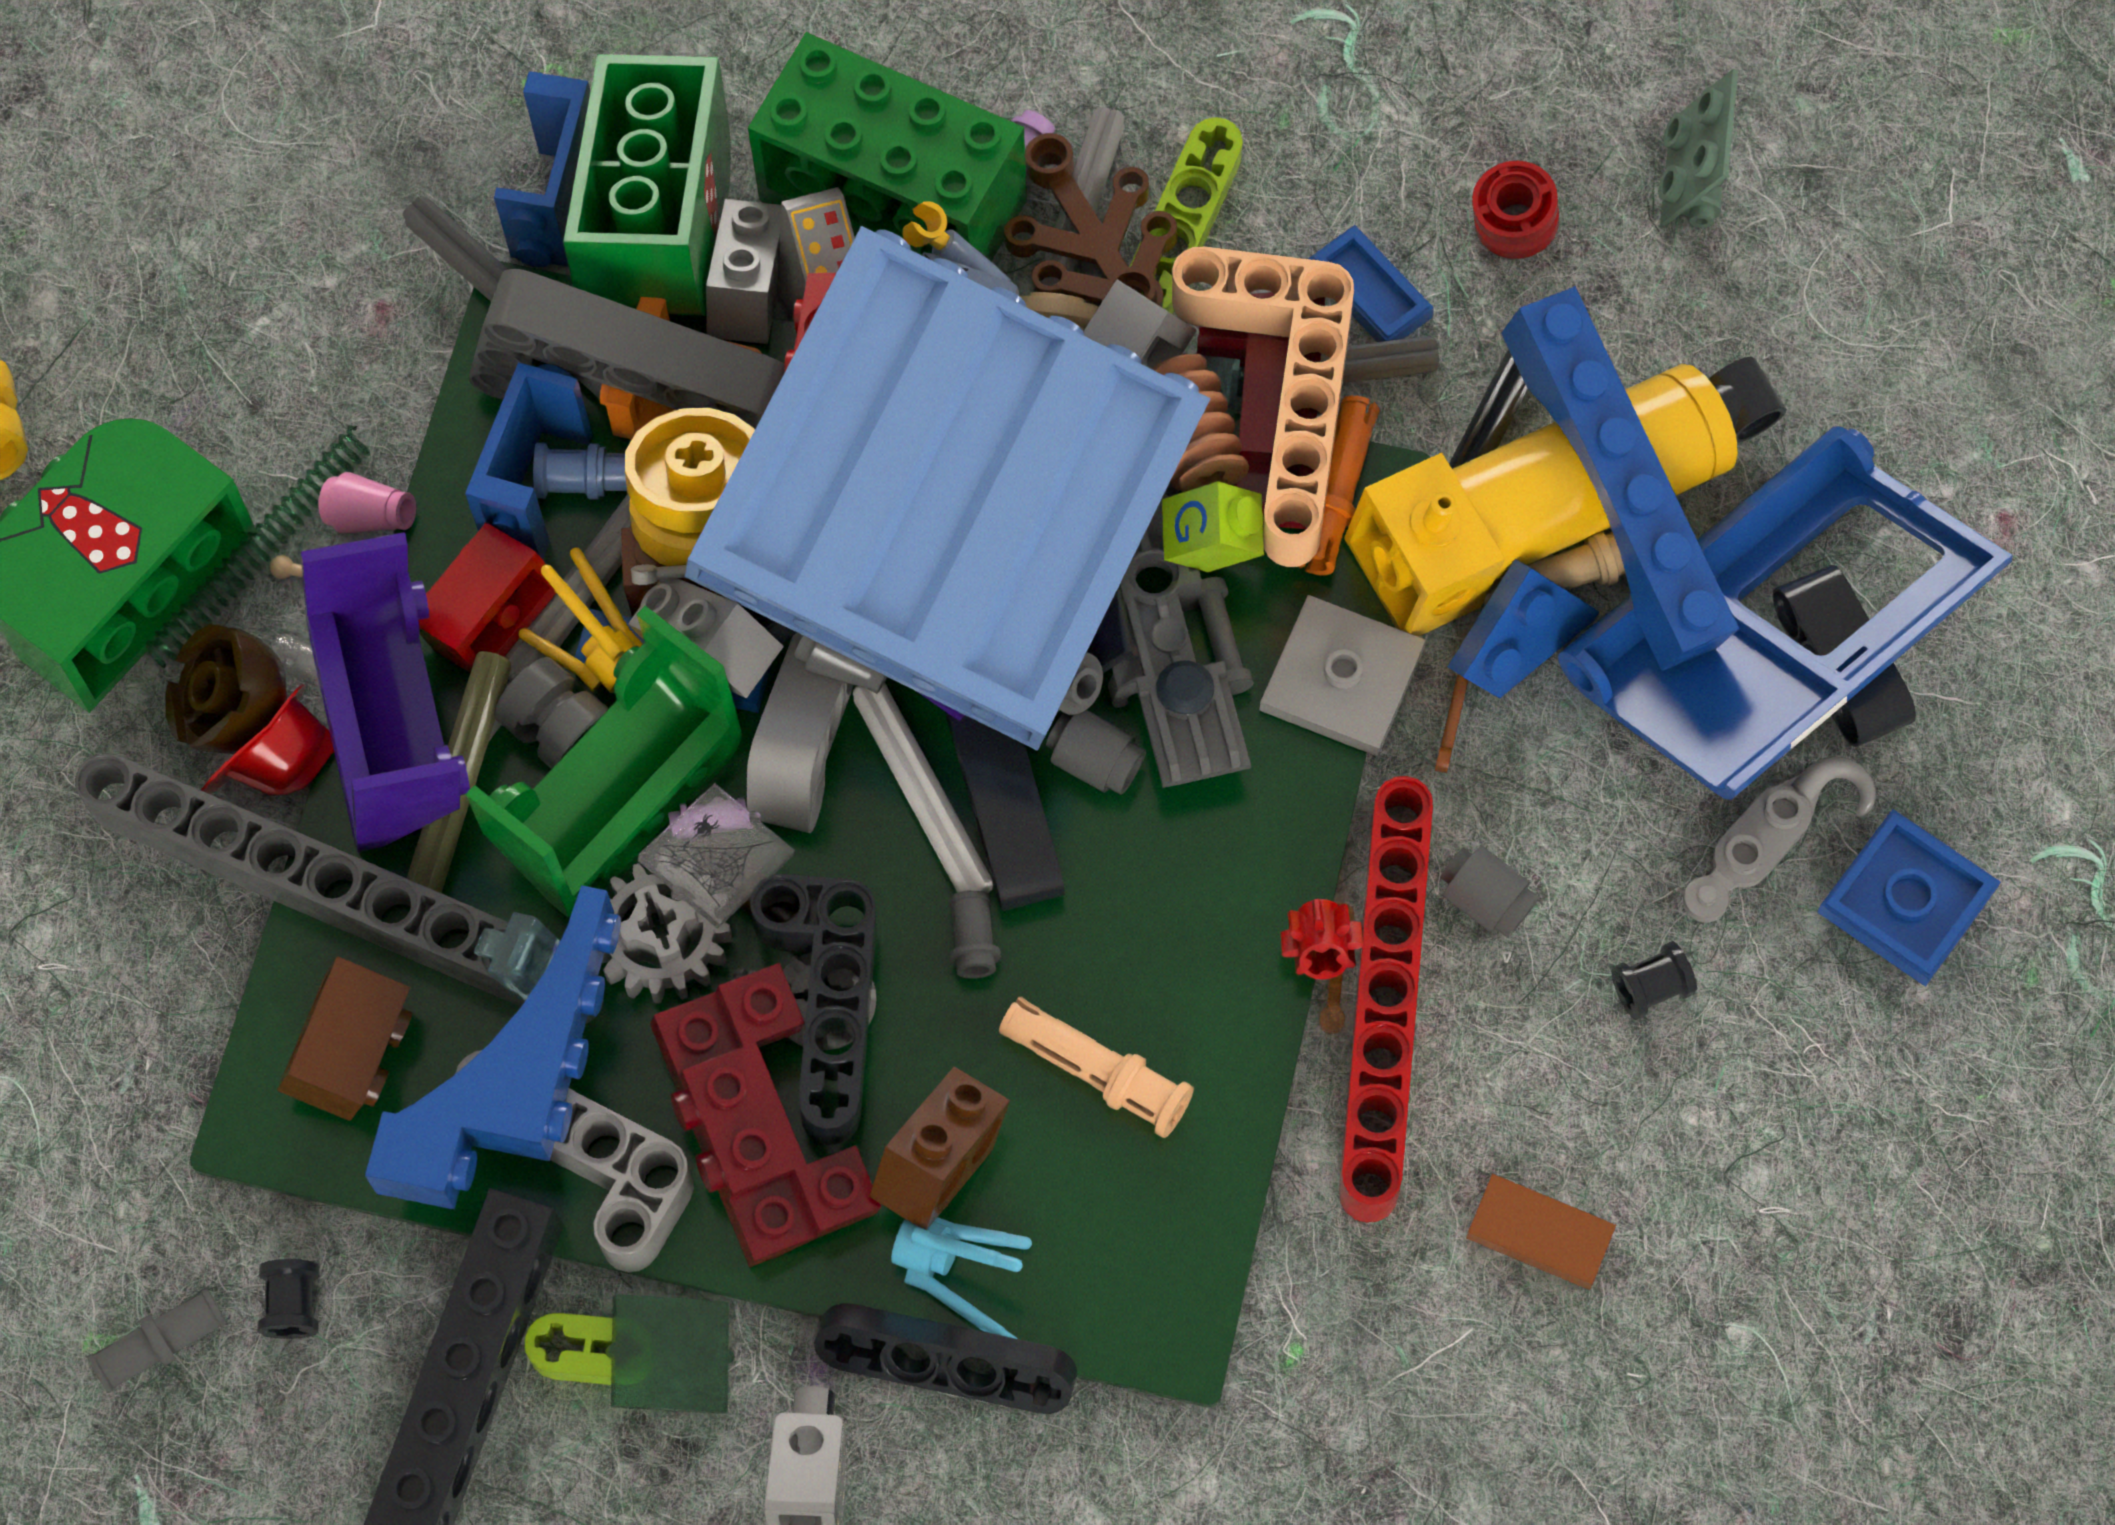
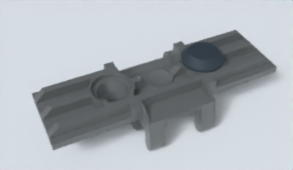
M1176 491L1164 493L1162 499L1176 495ZM1161 499L1121 581L1132 644L1137 645L1139 659L1135 661L1124 660L1112 667L1113 675L1108 683V689L1113 707L1115 708L1126 706L1129 703L1128 697L1138 693L1163 788L1251 768L1232 695L1250 689L1254 682L1250 669L1243 668L1224 601V598L1229 593L1225 579L1221 577L1201 579L1200 572L1197 569L1164 561ZM1148 567H1158L1169 573L1172 582L1165 591L1151 594L1143 591L1135 581L1137 575ZM1199 607L1215 659V663L1203 666L1196 663L1183 615L1184 611Z

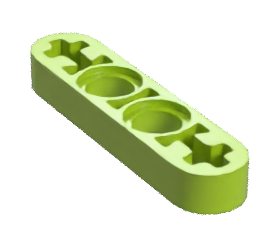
M1208 118L1195 125L1190 132L1155 211L1167 212L1175 218L1177 222V236L1184 239L1188 249L1204 246L1241 163L1243 148L1241 131L1234 123L1224 118ZM1216 140L1225 143V149H1220L1212 162V172L1203 168L1206 159V147H1212ZM1198 186L1207 191L1210 195V200L1204 206L1193 209L1180 204L1176 196L1185 187ZM1157 228L1150 232L1153 236H1164L1168 233L1167 230ZM1140 242L1129 267H1131L1142 242ZM1162 256L1156 274L1161 276L1159 284L1163 291L1162 308L1173 314L1172 267L1177 257L1167 258Z

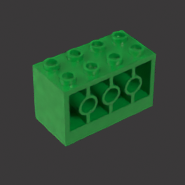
M805 32L748 126L759 201L766 204L781 205L782 201L839 187L845 199L854 237H856L861 226L875 233L877 230L890 231L903 239V227L910 222H916L927 231L926 223L921 218L915 216L912 209L922 202L931 201L938 204L946 214L947 226L945 231L954 230L992 262L1005 240V225L1010 219L1020 214L1027 201L1025 135L1023 126L808 32ZM930 243L922 247L910 245L911 251L922 256L924 252L932 254L933 246Z

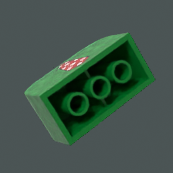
M597 54L563 240L573 287L637 309L640 297L666 299L669 315L706 316V284L724 200L728 199L731 167L730 127L719 57Z
M134 418L118 419L103 423L84 434L66 454L58 455L52 459L45 467L41 480L22 500H16L8 505L0 516V631L17 657L90 713L257 533L233 478L167 429L154 422Z

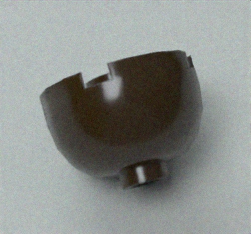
M209 624L194 632L183 645L175 660L185 665L180 675L179 684L168 681L165 693L166 720L172 736L179 742L189 744V747L204 752L235 754L270 723L287 700V681L280 658L260 638L246 631L218 624Z

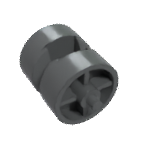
M544 657L528 665L518 675L512 673L508 677L507 683L509 685L496 705L494 716L504 728L523 743L540 742L537 751L538 757L552 769L609 708L588 691L574 694L572 692L575 682L573 676L552 658Z

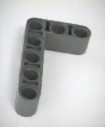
M522 269L504 270L500 276L482 326L469 373V382L482 393L503 400L518 362L532 366L535 359L676 410L683 408H712L731 413L756 429L785 371L783 362L533 272Z

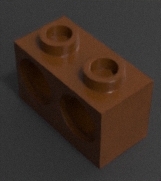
M954 1066L885 1146L869 1197L914 1225L927 1230L992 1152L1010 1100Z

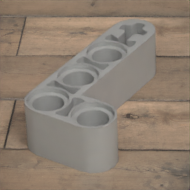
M797 632L792 637L752 742L747 767L748 819L811 833L816 825L822 805L826 759L854 685L806 671V663L794 657L795 650L803 636Z
M482 1050L475 1051L466 1056L458 1065L455 1074ZM568 1089L565 1102L572 1104L569 1131L563 1143L554 1142L550 1160L609 1190L607 1197L597 1212L594 1221V1235L607 1262L614 1268L625 1272L640 1271L650 1266L656 1259L691 1199L694 1183L688 1161L682 1149L672 1141ZM601 1136H612L620 1140L618 1149L606 1158L596 1159L587 1155L589 1145ZM668 1165L678 1170L676 1179L665 1188L654 1189L644 1184L646 1175L657 1166ZM635 1222L645 1227L640 1240L631 1246L620 1247L611 1242L613 1232L624 1223Z

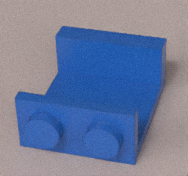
M529 71L523 94L539 154L555 156L545 195L497 187L494 201L510 257L517 258L521 262L533 267H547L550 264L569 267L563 240L590 97V86L587 80Z
M518 362L465 495L478 531L485 523H488L536 551L544 559L550 539L534 488L521 485L534 454L535 444L539 441L543 432L589 445L592 431L577 378H573L569 372L554 365L541 364L539 367H534Z

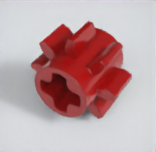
M1314 899L1303 904L1298 911L1290 910L1288 912L1289 929L1280 932L1282 956L1295 958L1296 974L1301 975L1305 973L1311 978L1326 980L1339 976L1347 967L1354 968L1356 966L1354 949L1364 946L1361 922L1350 921L1347 904L1338 905L1330 900Z

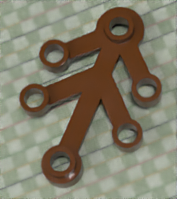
M1054 133L1041 134L1033 138L1025 149L1027 175L1038 186L1051 190L1076 233L1041 225L1031 216L1019 215L1010 219L1005 225L1004 235L1007 250L1012 255L1021 258L1030 257L1040 250L1096 264L1104 277L1100 278L1067 271L1062 263L1055 260H1045L1037 264L1032 271L1033 292L1071 295L1101 304L1118 279L1162 307L1163 291L1161 285L1154 277L1163 253L1173 249L1177 243V222L1175 218L1163 211L1151 212L1143 218L1140 225L1142 243L1131 267L1127 266L1119 253L1135 209L1143 206L1149 199L1148 175L1137 167H1126L1115 174L1113 178V197L1101 224L1072 177L1074 158L1070 142L1065 137ZM1048 164L1057 165L1054 168H1043V166ZM1128 184H1136L1141 187L1134 192H1127L1122 189ZM1157 228L1168 231L1164 236H1153L1150 234L1152 230ZM1022 232L1033 235L1027 240H1017L1014 238L1016 234ZM1047 277H1055L1060 280L1057 284L1051 286L1041 283Z

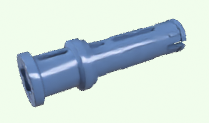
M536 442L533 484L537 499H545L548 493H586L589 500H599V497H605L606 491H627L625 453H606L605 447H600L599 444L590 443L586 450L549 449L545 442Z

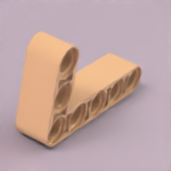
M1192 247L1183 251L1176 258L1172 267V305L1180 319L1185 323L1201 327L1290 337L1264 509L1263 544L1268 557L1275 563L1286 567L1301 566L1308 563L1316 555L1320 545L1352 317L1353 279L1342 266L1326 261L1213 247ZM1194 282H1205L1213 287L1205 291H1196L1190 289L1188 285ZM1264 289L1271 291L1275 295L1270 298L1260 299L1253 297L1249 293ZM1319 297H1327L1335 300L1337 304L1320 306L1312 302V300ZM1312 352H1319L1325 354L1330 359L1324 362H1312L1303 356ZM1302 408H1312L1318 410L1322 415L1315 419H1305L1299 417L1295 412ZM1303 464L1313 469L1314 473L1307 476H1296L1286 469L1293 465ZM1295 521L1301 523L1307 529L1299 534H1288L1281 531L1278 526L1284 522Z

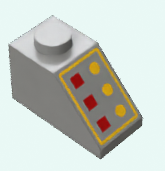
M839 187L781 202L778 293L793 318L796 300L803 299L808 273L838 272L855 239L845 199Z

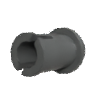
M964 891L954 894L952 899H949L954 937V949L949 953V962L956 967L957 975L963 978H982L993 974L996 971L995 963L1001 958V950L993 945L990 913L991 897L983 891Z

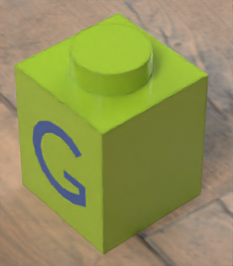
M1216 481L1162 499L1164 561L1211 572L1264 555L1262 494Z

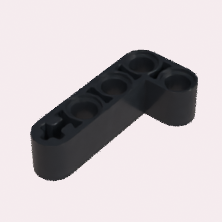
M791 874L771 875L758 883L753 889L750 899L753 926L757 937L762 943L773 949L812 952L799 1088L802 1126L807 1135L817 1143L824 1145L841 1144L850 1139L857 1131L861 1118L877 933L875 898L868 887L852 879ZM776 902L791 903L799 910L793 919L784 923L772 922L764 916L767 908ZM847 906L857 908L864 915L859 924L848 928L836 926L829 919L835 910ZM836 969L850 970L859 978L855 986L847 991L830 989L825 985L824 979L830 972ZM841 1032L853 1040V1045L847 1052L833 1056L821 1051L818 1047V1042L829 1033ZM826 1079L837 1081L839 1108H836L834 1118L830 1119L822 1118L820 1110L824 1107L826 1100Z

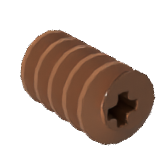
M1184 354L1171 357L1151 368L1162 375L1175 373L1184 376L1198 386L1199 393L1211 398L1170 480L1172 486L1182 492L1216 481L1234 485L1241 481L1249 470L1247 460L1239 455L1242 449L1241 440L1232 434L1235 428L1234 419L1225 413L1228 409L1227 398L1218 392L1221 389L1220 377L1213 371L1205 370L1207 362L1200 354Z

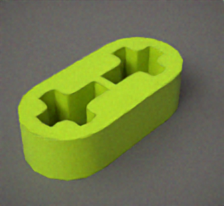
M551 1313L536 1319L528 1328L524 1339L525 1352L534 1369L542 1376L554 1380L616 1386L633 1385L644 1379L651 1371L654 1362V1347L646 1330L637 1322L627 1319ZM555 1331H563L568 1343L584 1346V1351H561L559 1360L550 1362L546 1351L539 1346L541 1342L552 1341ZM621 1337H630L633 1348L641 1352L639 1357H628L625 1368H616L612 1356L595 1353L596 1347L617 1348Z

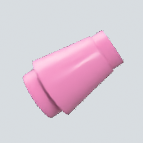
M345 472L339 477H330L323 484L319 495L318 509L322 521L326 525L332 526L335 531L341 534L396 529L406 530L411 527L415 520L416 500L409 492H402L352 472Z

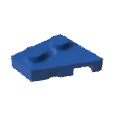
M1515 559L1447 667L1500 699L1593 622L1599 611Z

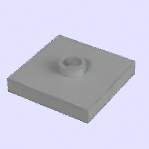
M1308 595L1261 699L1260 711L1378 757L1424 651L1426 640Z

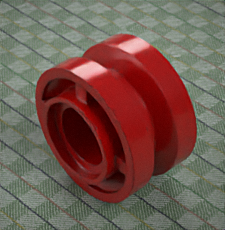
M1507 161L1487 170L1476 183L1472 195L1475 230L1479 240L1489 251L1504 258L1521 259L1541 252L1552 242L1559 227L1558 194L1553 179L1544 169L1526 161ZM1515 204L1524 205L1529 208L1520 215H1508L1502 212L1505 208Z

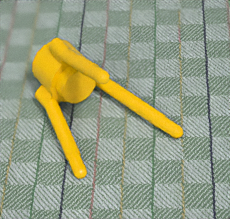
M574 547L570 550V556L612 628L609 625L603 627L553 567L544 565L541 568V574L592 635L581 649L587 660L585 663L581 662L527 628H522L519 631V637L536 648L537 651L552 658L555 662L577 675L592 692L603 684L610 693H615L614 685L617 678L614 677L613 672L617 662L627 650L634 646L641 647L643 643L629 629L582 550Z

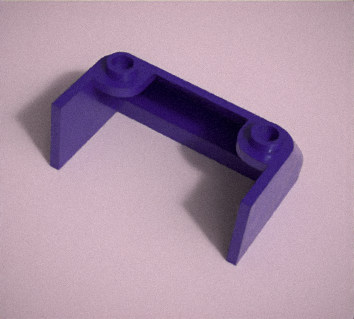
M405 532L300 551L308 635L357 852L385 847L460 809V795H465L470 790L463 755L451 757L448 746L444 745L419 638L418 620L429 618L428 602L422 580L414 582L410 580L408 572V543Z

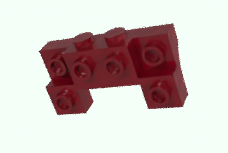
M1268 292L1253 293L1251 295L1256 298L1265 299L1275 294ZM1325 297L1316 298L1312 302L1325 306ZM1199 326L1197 354L1204 357L1207 364L1245 367L1239 432L1242 449L1239 455L1247 460L1249 470L1247 475L1233 486L1262 494L1264 523V509L1290 337ZM1312 352L1303 356L1309 361L1321 362V353ZM1302 408L1295 412L1299 417L1305 419L1317 418V410L1312 408ZM1303 464L1293 465L1286 469L1296 476H1307L1313 472V469ZM1295 521L1284 522L1278 526L1307 529L1301 523Z
M780 963L718 985L714 993L655 1014L650 1022L651 1029L677 1092L670 1095L676 1118L684 1131L690 1129L694 1131L702 1153L695 1157L701 1179L708 1192L711 1193L718 1190L749 1268L778 1257L828 1233L876 1215L882 1207L879 1202L869 1197L873 1184L856 1145L809 1164L806 1163L759 1050V1047L799 1033L805 1024Z

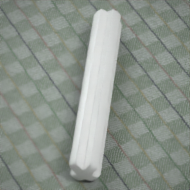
M884 683L878 694L860 686L855 687L853 690L854 702L957 893L964 891H983L989 893L992 890V878L886 684Z

